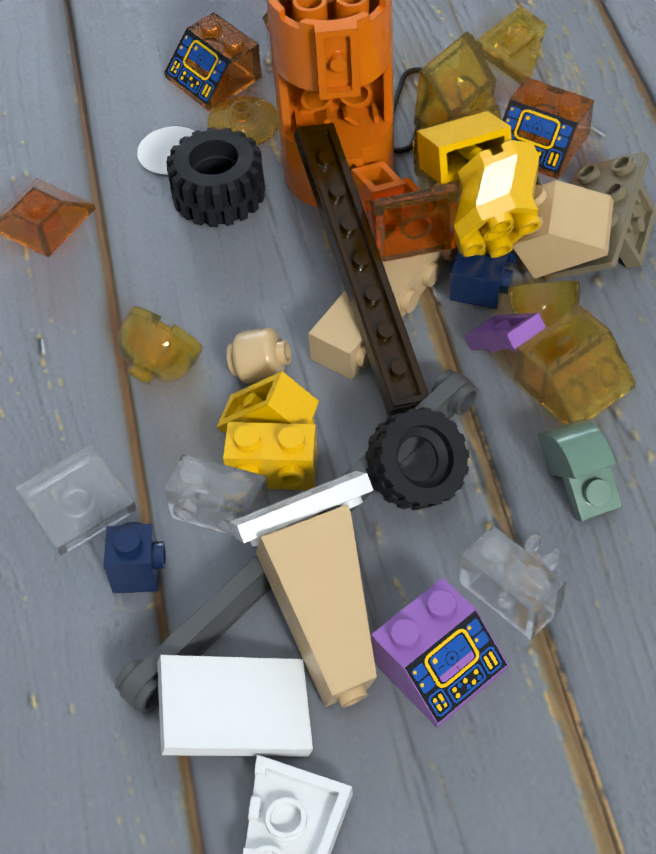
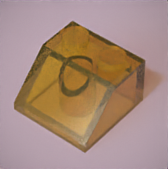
M469 32L463 33L420 70L414 124L418 125L421 129L485 111L490 112L495 105L496 98L494 97L497 80L473 35Z

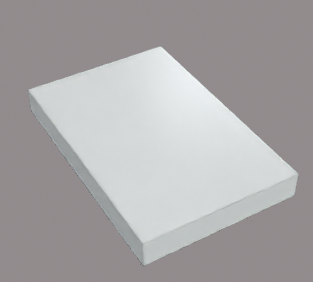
M160 655L157 668L161 755L309 757L313 750L303 659Z

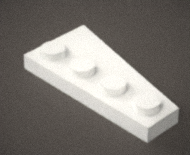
M257 755L254 771L255 782L253 796L250 799L249 824L243 854H331L353 795L352 786Z

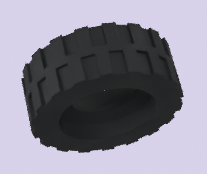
M425 407L418 410L413 408L387 418V421L380 423L375 428L374 435L370 436L367 443L369 444L368 451L365 452V460H367L368 464L366 471L368 477H371L373 481L372 486L376 492H380L384 496L383 499L388 503H394L397 505L396 507L401 509L411 508V510L443 504V501L453 498L455 492L464 485V477L468 475L469 466H467L468 458H470L469 449H466L465 437L456 428L458 427L453 420H448L442 412L431 411V408ZM412 437L426 440L432 446L436 455L435 470L424 481L410 479L403 473L399 465V449L404 441Z

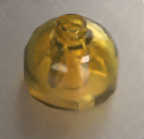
M133 306L124 319L118 333L117 346L120 355L131 365L127 372L148 385L152 379L169 382L178 380L187 374L197 362L203 348L202 345L175 324L170 327L160 322L161 316L141 307Z

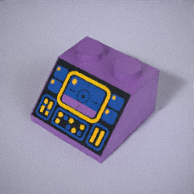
M441 578L371 634L375 665L436 728L508 668L507 661L477 609L444 578Z

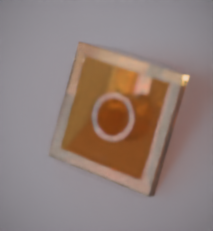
M35 178L0 213V235L49 257L95 210V206L91 202Z

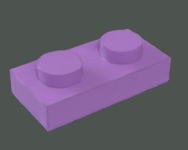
M539 313L495 315L464 335L471 350H489L490 353L510 349L514 353L533 344V336L544 330L546 326Z

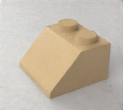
M558 180L543 185H536L533 199L538 208L541 227L513 243V249L534 279L608 255L614 200L610 195Z

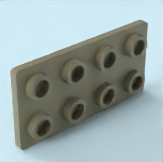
M646 152L631 155L625 154L615 159L599 163H589L577 169L572 185L610 195L614 200L608 255L545 275L543 277L546 281L614 268L618 263L619 257L627 269L642 266L656 218V207L642 185L649 160Z

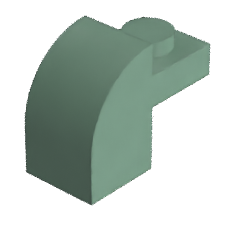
M576 420L538 433L550 475L563 477L575 520L584 521L623 507L611 466L617 465L606 438L594 423L588 420Z

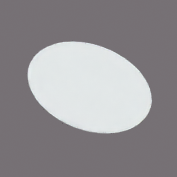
M179 126L165 127L153 131L139 144L137 150L139 162L151 172L168 175L166 161L167 156L171 155L170 150L174 145H180L179 140L184 136L190 137L192 132L195 131Z

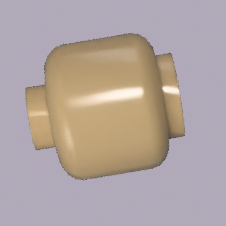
M272 328L239 332L234 337L233 343L227 347L229 370L233 376H238L244 384L252 385L281 371L284 372L285 365H290L292 357L289 342L281 340L277 331Z

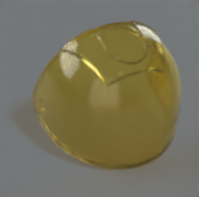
M578 280L508 287L511 311L513 314L539 313L546 326L539 333L559 332L570 324L576 314L580 302V283Z

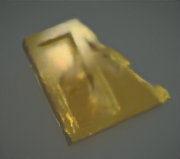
M519 6L478 38L474 50L526 88L531 80L547 24L523 6Z

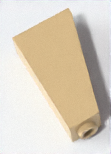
M344 505L262 536L256 550L259 562L324 707L339 702L341 708L351 706L365 699L368 696L366 690L369 689L377 678L352 516L348 505Z

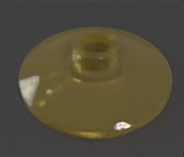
M254 96L233 97L221 102L211 111L208 117V128L215 127L222 130L223 127L231 128L232 132L239 130L245 133L246 138H253L257 146L269 140L276 133L279 127L278 112L265 99Z

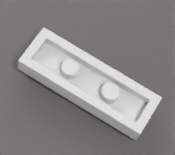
M354 471L230 521L237 540L242 543L250 541L252 546H258L260 538L264 535L275 532L290 524L294 525L318 516L320 512L334 506L339 508L348 505L349 509L363 502L361 495L374 490L367 473Z

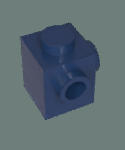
M126 522L122 525L106 526L103 566L113 594L159 591L160 569H165L166 548L164 541H157L153 524Z

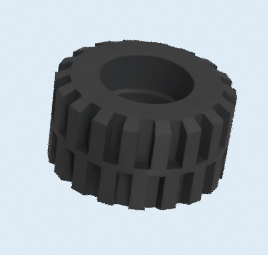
M215 127L207 128L206 131L202 132L197 130L192 132V136L181 138L179 140L180 145L172 147L170 150L171 155L167 156L166 161L170 189L176 210L181 212L182 217L186 220L193 219L194 224L201 226L204 223H208L209 227H218V224L229 226L233 225L235 220L243 221L247 219L248 213H255L259 209L258 203H263L264 191L266 190L261 150L256 146V141L253 138H246L244 132L239 130L232 132L231 128L223 127L222 130Z

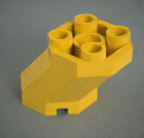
M510 140L501 144L503 152L492 155L490 149L479 152L457 172L459 179L458 188L461 197L454 222V240L460 254H463L464 257L485 255L487 253L492 258L501 257L512 251L514 248L513 243L541 227L538 208L533 199L539 168V155L533 143Z

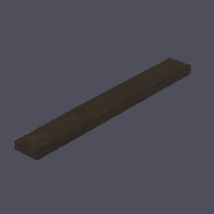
M334 123L296 127L294 139L387 414L391 416L413 409L429 393Z

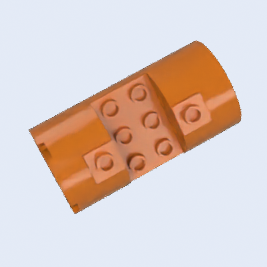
M266 0L283 172L289 190L304 203L317 207L294 139L296 127L334 123L350 171L351 169L384 161L394 171L392 0Z

